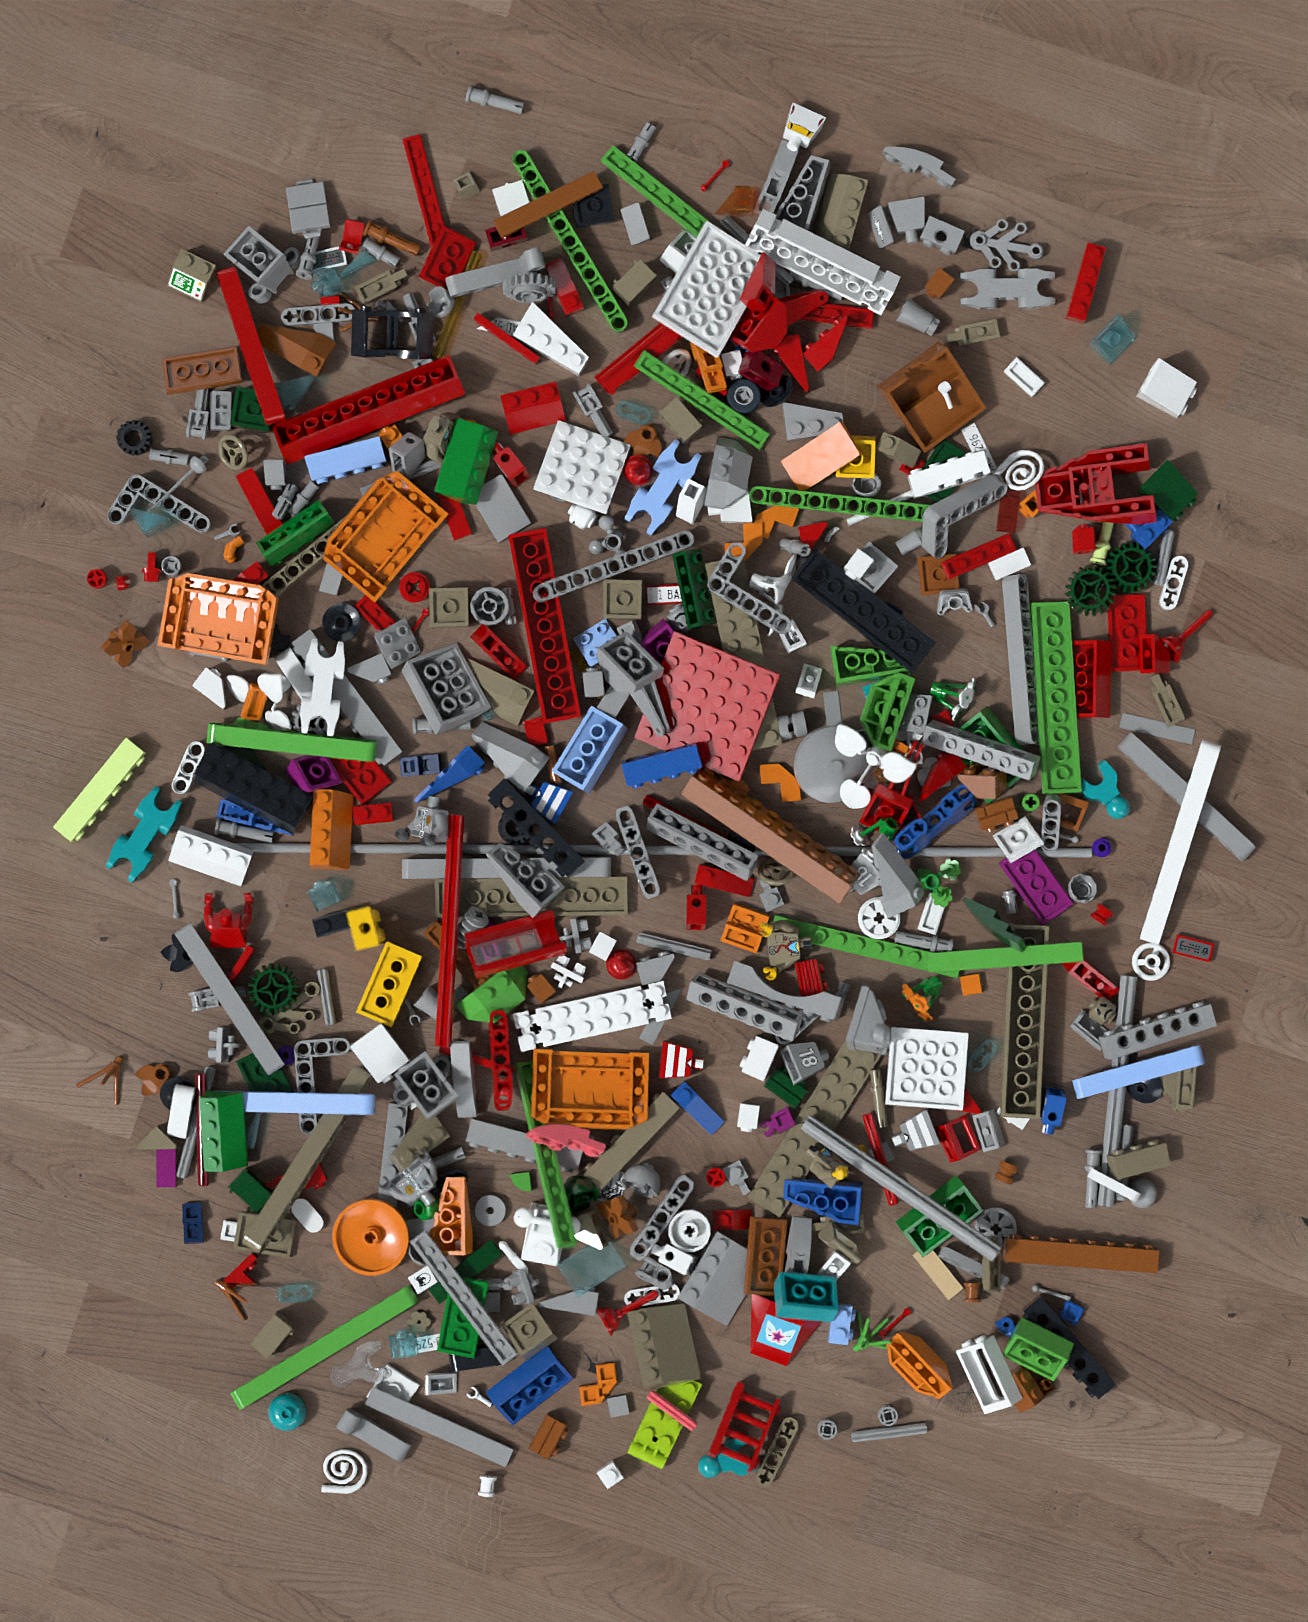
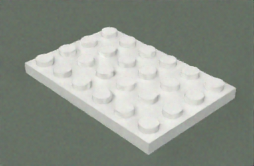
M706 221L652 317L717 358L746 308L739 299L761 255Z

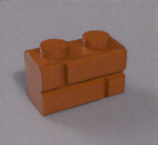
M1012 797L974 809L980 830H985L986 833L997 830L996 826L1004 824V827L1015 824L1014 820L1018 819Z
M547 1413L529 1446V1450L548 1460L551 1456L555 1457L560 1448L557 1446L559 1440H564L569 1431L566 1429L567 1423Z

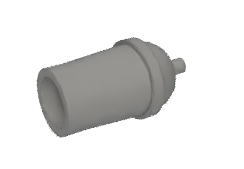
M913 529L895 542L902 555L920 546L922 547V529Z

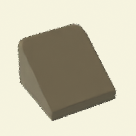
M470 171L453 179L463 201L480 193Z

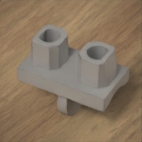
M570 919L573 935H570L569 928H564V936L559 937L560 941L565 940L566 947H571V939H574L576 953H582V950L592 947L590 937L580 939L578 933L579 931L589 930L587 920Z
M217 1027V1029L209 1031V1039L217 1041L216 1048H209L208 1058L216 1060V1062H229V1055H233L234 1048H239L240 1045L234 1043V1036H230L231 1028Z
M516 1269L512 1271L513 1274L506 1278V1282L509 1288L516 1286L519 1292L512 1295L514 1305L535 1303L533 1293L537 1292L535 1286L540 1283L539 1279L533 1280L531 1274L526 1275L525 1270Z

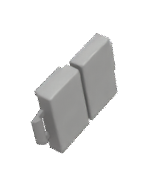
M309 179L297 181L296 186L286 188L293 234L302 232L305 239L320 237L321 229L330 228L324 182L313 183V180ZM313 230H317V231H318V232L306 233L307 231H313Z

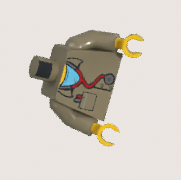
M451 412L443 413L440 417L434 415L423 439L427 448V456L440 466H442L455 420L456 418L463 420V417ZM464 419L465 421L476 423L474 420Z
M784 920L774 921L769 924L762 922L760 924V927L765 930L759 933L767 937L770 965H773L772 968L765 967L763 972H770L765 978L774 980L778 973L787 969L801 958V949L812 948L811 937H800L799 928Z
M811 1145L805 1153L813 1159L809 1167L810 1171L830 1188H833L839 1180L847 1176V1171L851 1164L826 1146L820 1151ZM864 1145L856 1146L866 1153Z

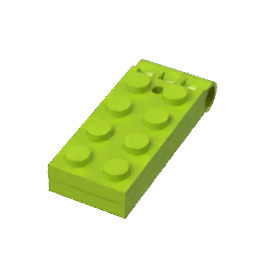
M693 1380L657 1388L656 1392L688 1415L702 1383ZM650 1402L627 1453L663 1469L683 1425ZM657 1437L658 1440L653 1441L652 1438Z

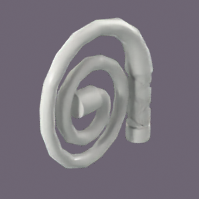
M1020 450L1009 455L992 474L999 477L1009 467L1005 476L1007 485L1017 491L1025 490L1035 485L1041 478L1044 471V462L1038 453L1031 450ZM1026 455L1035 457L1040 464L1038 475L1035 477L1036 467L1033 462L1029 460H1016ZM1021 464H1027V465H1029V466L1032 468V473H1031L1030 471H1028L1026 468H1017V469L1014 471V473L1012 474V476H1013V481H1014L1015 483H1017V484H1026V485H1024V486H1015V485H1013V484L1010 482V474H1011L1012 470H1013L1016 466L1021 465ZM1020 472L1027 479L1018 480L1017 474Z
M347 1449L337 1450L329 1454L323 1463V1471L332 1482L346 1484L354 1479L358 1470L356 1462L352 1457L346 1455L338 1456L331 1463L333 1474L344 1476L348 1470L349 1462L353 1466V1472L347 1479H335L328 1471L329 1460L335 1455H354L363 1466V1474L361 1479L354 1485H322V1492L349 1494L359 1490L365 1483L368 1474L364 1458L357 1452ZM340 1460H347V1461H349V1462H341V1470H342V1472H337V1471H336V1469H335V1464H336L338 1461H340Z

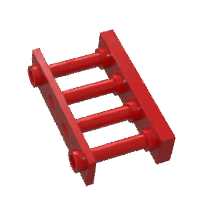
M737 1382L707 1456L715 1458L717 1454H724L749 1465L746 1472L751 1473L759 1465L760 1459H758V1455L774 1415L778 1416L781 1405H779L780 1399L778 1398L771 1404L747 1394L743 1390L745 1384ZM744 1400L770 1411L767 1421L764 1422L738 1411L739 1408H736L738 1401L742 1402ZM731 1418L740 1419L763 1429L759 1440L732 1429V1426L729 1425ZM724 1436H731L756 1447L752 1458L725 1447V1444L722 1443Z

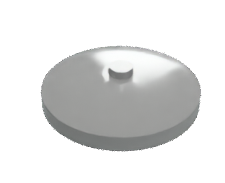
M824 726L808 734L800 743L794 759V773L801 789L813 799L826 803L842 801L840 788L844 781L852 779L858 783L868 767L867 753L862 755L856 753L853 757L840 753L835 745L837 726Z

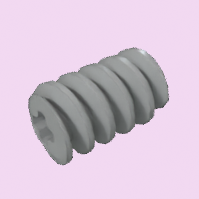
M474 906L470 907L465 917L462 918L461 923L458 924L457 947L466 949L464 934L483 929L488 925V917L481 909Z

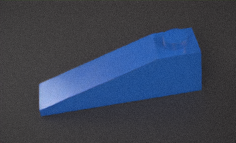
M467 745L450 762V766L445 768L436 777V780L432 781L414 801L419 803L429 798V796L440 793L472 777L474 774L478 776L485 769L483 767L485 762Z
M785 1179L783 1199L816 1211L817 1214L825 1215L838 1223L859 1225L864 1182L839 1180L833 1188H830L822 1180Z

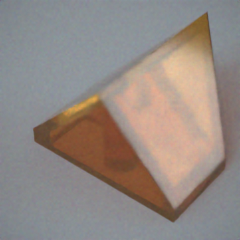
M735 186L734 191L715 214L752 217L754 187Z

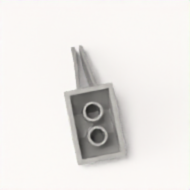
M627 631L598 647L596 656L605 680L617 692L630 693L658 736L662 737L670 732V727L655 685V680L663 675L664 668Z

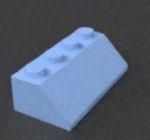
M379 437L304 456L313 483L317 482V484L326 483L329 478L333 477L336 480L347 477L346 474L354 472V475L365 472L366 468L370 467L373 470L384 467L383 464L387 463Z
M591 706L552 772L589 794L628 728Z

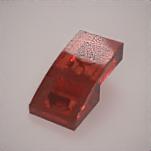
M1007 491L999 499L996 531L1015 533L1019 492Z

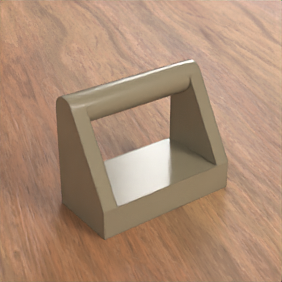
M832 1221L818 1233V1237L833 1250H837L854 1263L861 1261L859 1243Z

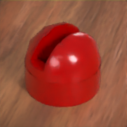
M125 575L115 576L117 591L126 590L130 583H125V581L129 580V578Z

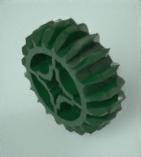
M1132 541L1128 543V548L1125 543H1122V550L1116 546L1114 549L1117 554L1110 552L1109 555L1113 559L1106 560L1111 566L1105 567V570H1111L1112 572L1109 577L1113 576L1115 579L1111 584L1117 581V590L1122 585L1124 586L1122 592L1125 593L1130 588L1131 594L1134 593V587H1136L1138 592L1142 591L1141 585L1145 589L1148 588L1146 581L1149 583L1154 581L1149 576L1157 575L1156 572L1151 570L1158 567L1157 565H1151V562L1156 561L1155 557L1149 558L1153 552L1149 551L1146 554L1144 552L1146 549H1139V543H1136L1135 547H1133ZM1134 552L1141 557L1137 560H1132L1124 553ZM1120 557L1122 560L1121 562L1124 565V568L1118 574L1116 570V563L1118 558ZM1145 561L1146 574L1143 578L1139 571V566ZM1136 562H1139L1137 565H1135L1136 567H1134L1135 572H1132L1131 570L1130 572L1128 571L1124 573L1129 567L1128 563L1135 564ZM1126 575H1131L1138 582L1129 583L1122 580V578Z
M1086 565L1087 571H1083L1082 567H1079L1080 574L1078 575L1074 571L1072 574L1076 578H1068L1072 585L1067 584L1065 586L1066 589L1071 590L1066 592L1065 595L1068 597L1072 596L1067 602L1069 604L1075 602L1071 608L1075 610L1079 607L1078 614H1081L1083 610H1085V616H1089L1090 611H1092L1093 616H1096V610H1099L1100 614H1104L1102 608L1105 607L1109 610L1110 607L1107 603L1114 604L1115 602L1110 597L1117 596V593L1111 591L1117 589V585H1110L1115 579H1108L1111 574L1109 571L1103 575L1105 571L1103 567L1100 568L1099 572L1097 571V565L1093 566V570H1090V566ZM1097 576L1100 579L1090 583L1083 578ZM1105 582L1107 592L1103 599L1099 594V589ZM1078 583L1084 588L1079 599L1076 597ZM1085 584L1090 588L1096 587L1094 591L1098 597L1092 593L1086 594L1088 590ZM1089 599H1095L1099 602L1096 605L1082 604Z
M269 963L268 970L265 965H262L263 972L261 973L260 970L256 969L255 972L259 976L251 975L250 977L255 980V983H248V986H254L253 990H248V994L254 993L255 995L250 998V1001L257 1000L254 1007H258L261 1004V1012L268 1008L267 1014L269 1015L272 1013V1009H274L275 1015H278L279 1008L285 1013V1005L291 1009L293 1006L289 1002H297V999L293 998V994H300V992L294 991V988H299L300 984L294 985L293 983L298 980V977L291 978L290 976L293 975L294 971L291 970L286 973L287 966L280 970V963L276 964V969H274L273 963ZM275 973L284 976L288 984H279ZM269 974L268 985L259 988L262 978ZM273 983L277 987H283V989L276 991L275 995L272 991H265V989L272 987L271 984ZM289 990L287 998L279 1004V994L282 991ZM260 994H269L273 1005L264 1002Z

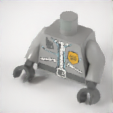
M429 796L428 807L419 806L415 819L406 826L407 829L398 828L394 835L401 841H407L411 833V836L421 838L420 843L425 847L434 846L436 841L447 842L448 811L439 809L440 797Z
M423 1147L425 1153L422 1155L416 1151L418 1159L390 1181L386 1176H383L386 1183L381 1185L378 1182L380 1188L386 1190L395 1199L406 1203L411 1201L415 1203L420 1199L426 1207L434 1203L436 1199L430 1191L436 1187L437 1171L436 1165L428 1156L427 1148Z

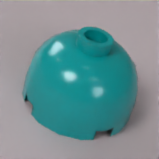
M284 1392L278 1394L268 1407L270 1422L281 1431L297 1429L306 1418L307 1408L305 1402L294 1393Z

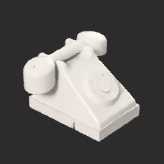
M532 1202L530 1210L526 1207L519 1208L514 1214V1221L520 1227H527L521 1259L559 1266L562 1249H557L547 1205ZM571 1217L574 1232L577 1235L581 1224L577 1218Z

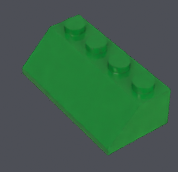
M456 418L434 491L463 504L477 505L498 432L486 426Z
M317 500L257 541L256 544L271 566L277 565L290 553L297 552L303 544L312 542L319 533L328 531L334 524V521L322 503Z
M206 1091L199 1097L204 1171L225 1172L247 1167L248 1154L243 1092Z
M957 1175L929 1196L966 1223H969L983 1212V1209ZM915 1208L896 1221V1224L922 1258L953 1235Z

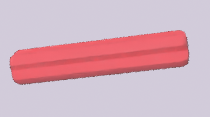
M650 1391L647 1396L648 1400L690 1431L695 1429L697 1422L656 1391Z

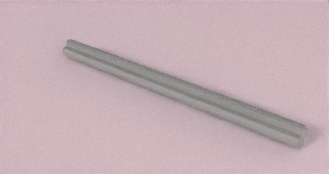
M1120 977L1115 1031L1121 1030L1123 1025L1133 1023L1137 977ZM1123 1035L1119 1038L1120 1046L1125 1043ZM1129 1054L1112 1059L1111 1070L1128 1065ZM1126 1086L1109 1090L1100 1173L1110 1178L1106 1155L1113 1154V1150L1120 1149ZM1099 1183L1097 1205L1114 1207L1115 1191Z
M809 1115L802 1125L801 1130L990 1261H993L1002 1247L813 1116Z

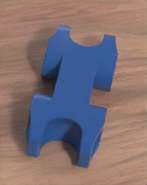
M964 784L943 797L941 804L921 819L914 820L896 835L894 844L897 846V852L903 860L910 859L930 844L932 838L950 824L958 823L975 808L977 800L971 791L959 796L961 790H969ZM972 800V804L969 807H965ZM934 819L940 820L938 824L931 823ZM906 836V838L901 843H899L900 838ZM912 847L911 853H909V854H904V853L902 852V851H906V850H908V849H910V848Z

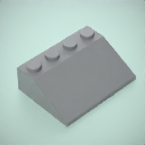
M457 643L410 659L402 669L406 681L436 736L453 730L491 709Z
M717 1230L681 1289L678 1299L727 1326L746 1295L744 1294L747 1248Z

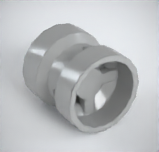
M168 556L162 561V570L168 576L173 577L181 573L182 563L176 557Z
M884 1405L878 1411V1418L883 1425L891 1426L896 1423L898 1414L893 1406Z
M824 1418L818 1423L817 1430L823 1439L829 1440L836 1436L837 1427L832 1419Z

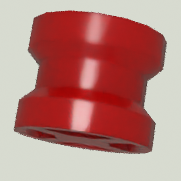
M93 569L87 575V582L91 587L101 589L107 584V575L102 570Z
M1098 903L1096 911L1092 912L1090 917L1106 926L1108 924L1107 920L1114 913Z
M712 1167L706 1174V1180L709 1185L719 1187L725 1182V1173L718 1167Z

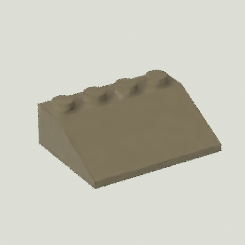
M685 1303L627 1312L645 1391L701 1379Z

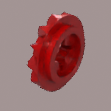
M408 573L400 581V594L408 602H421L429 593V581L421 573ZM408 582L412 584L419 582L418 588L421 593L413 591V593L409 594L411 587Z

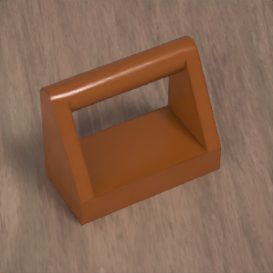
M1063 793L1057 794L1060 796L1062 803L1080 809L1076 823L1060 818V826L1077 832L1089 802ZM1049 820V821H1048V822H1051V823H1053V824H1056L1053 820Z

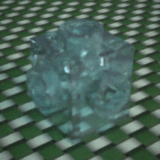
M334 267L329 269L322 268L313 274L310 284L313 292H317L319 298L333 296L335 292L341 290V282Z
M322 879L313 884L314 888L308 890L317 912L341 901L332 880L324 882Z
M407 1329L396 1330L394 1335H389L392 1359L419 1355L416 1332H408Z

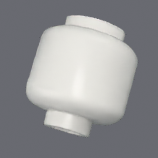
M573 503L568 511V514H570L569 522L582 530L587 527L590 529L597 518L596 511Z

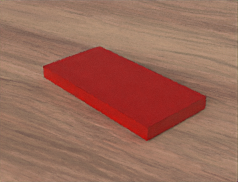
M1126 594L1110 597L1115 601L1114 604L1107 603L1110 607L1107 610L1108 641H1111V672L1140 671L1139 635H1147L1146 595Z

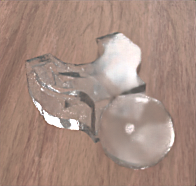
M373 1340L358 1346L351 1360L347 1361L346 1364L336 1365L330 1374L332 1383L338 1388H345L351 1385L353 1380L357 1382L363 1379L371 1383H378L392 1375L390 1368L384 1366L374 1369L370 1365L371 1356L381 1348L379 1340Z

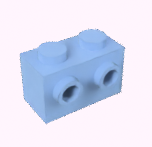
M838 1303L839 1311L829 1325L828 1342L848 1345V1340L852 1341L853 1329H850V1322H854L855 1310H852L851 1304Z

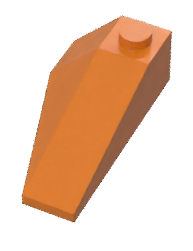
M446 1177L440 1196L439 1211L435 1213V1220L429 1235L444 1255L472 1254L473 1232L466 1177Z

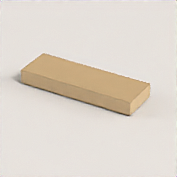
M933 1250L923 1258L918 1251L912 1254L948 1300L963 1289Z

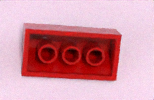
M1072 641L1077 718H1110L1111 641Z

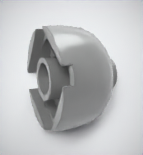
M485 587L478 590L470 604L471 613L474 618L481 624L488 626L496 625L503 621L509 609L508 599L505 594L494 587Z
M643 1163V1165L637 1164L630 1167L624 1174L621 1185L627 1190L629 1187L634 1189L633 1193L636 1195L653 1198V1196L657 1197L661 1182L659 1174L653 1169L654 1167L651 1164Z

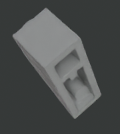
M584 1286V1289L579 1288L540 1300L538 1307L595 1316L599 1291H595V1287Z

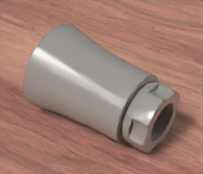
M908 298L899 312L896 321L932 336L940 319L934 317L932 313Z
M430 985L413 1006L436 1020L438 993ZM453 1010V1018H454L455 1015L457 1014V1012H456L455 1010Z

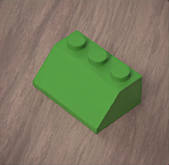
M1021 1318L1002 1354L1004 1357L1054 1381L1068 1361L1074 1343L1031 1321Z

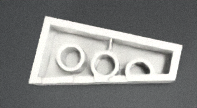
M532 302L515 330L513 338L580 376L589 361V357Z
M984 450L967 453L962 458L954 457L948 459L947 463L941 465L940 462L931 464L929 469L923 471L922 468L910 471L911 475H908L907 478L914 499L988 476L990 469Z

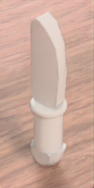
M500 1241L499 1248L502 1249L518 1270H525L527 1275L529 1272L525 1263L507 1245V1242Z

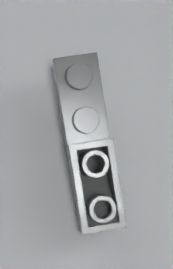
M781 140L767 174L768 176L753 210L755 213L760 214L762 209L774 213L776 205L780 200L798 150H789L787 148L788 142L785 140Z
M885 147L882 152L887 161L898 163L901 165L900 169L904 172L915 174L919 168L924 176L935 178L937 180L936 183L943 188H951L956 180L941 170L943 161L925 152L906 147Z
M792 1216L786 1249L788 1256L785 1272L808 1274L812 1219L809 1217Z

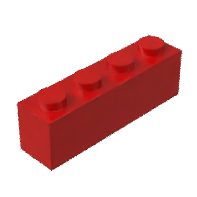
M1089 242L1086 244L1065 319L1084 324L1086 321L1106 247Z

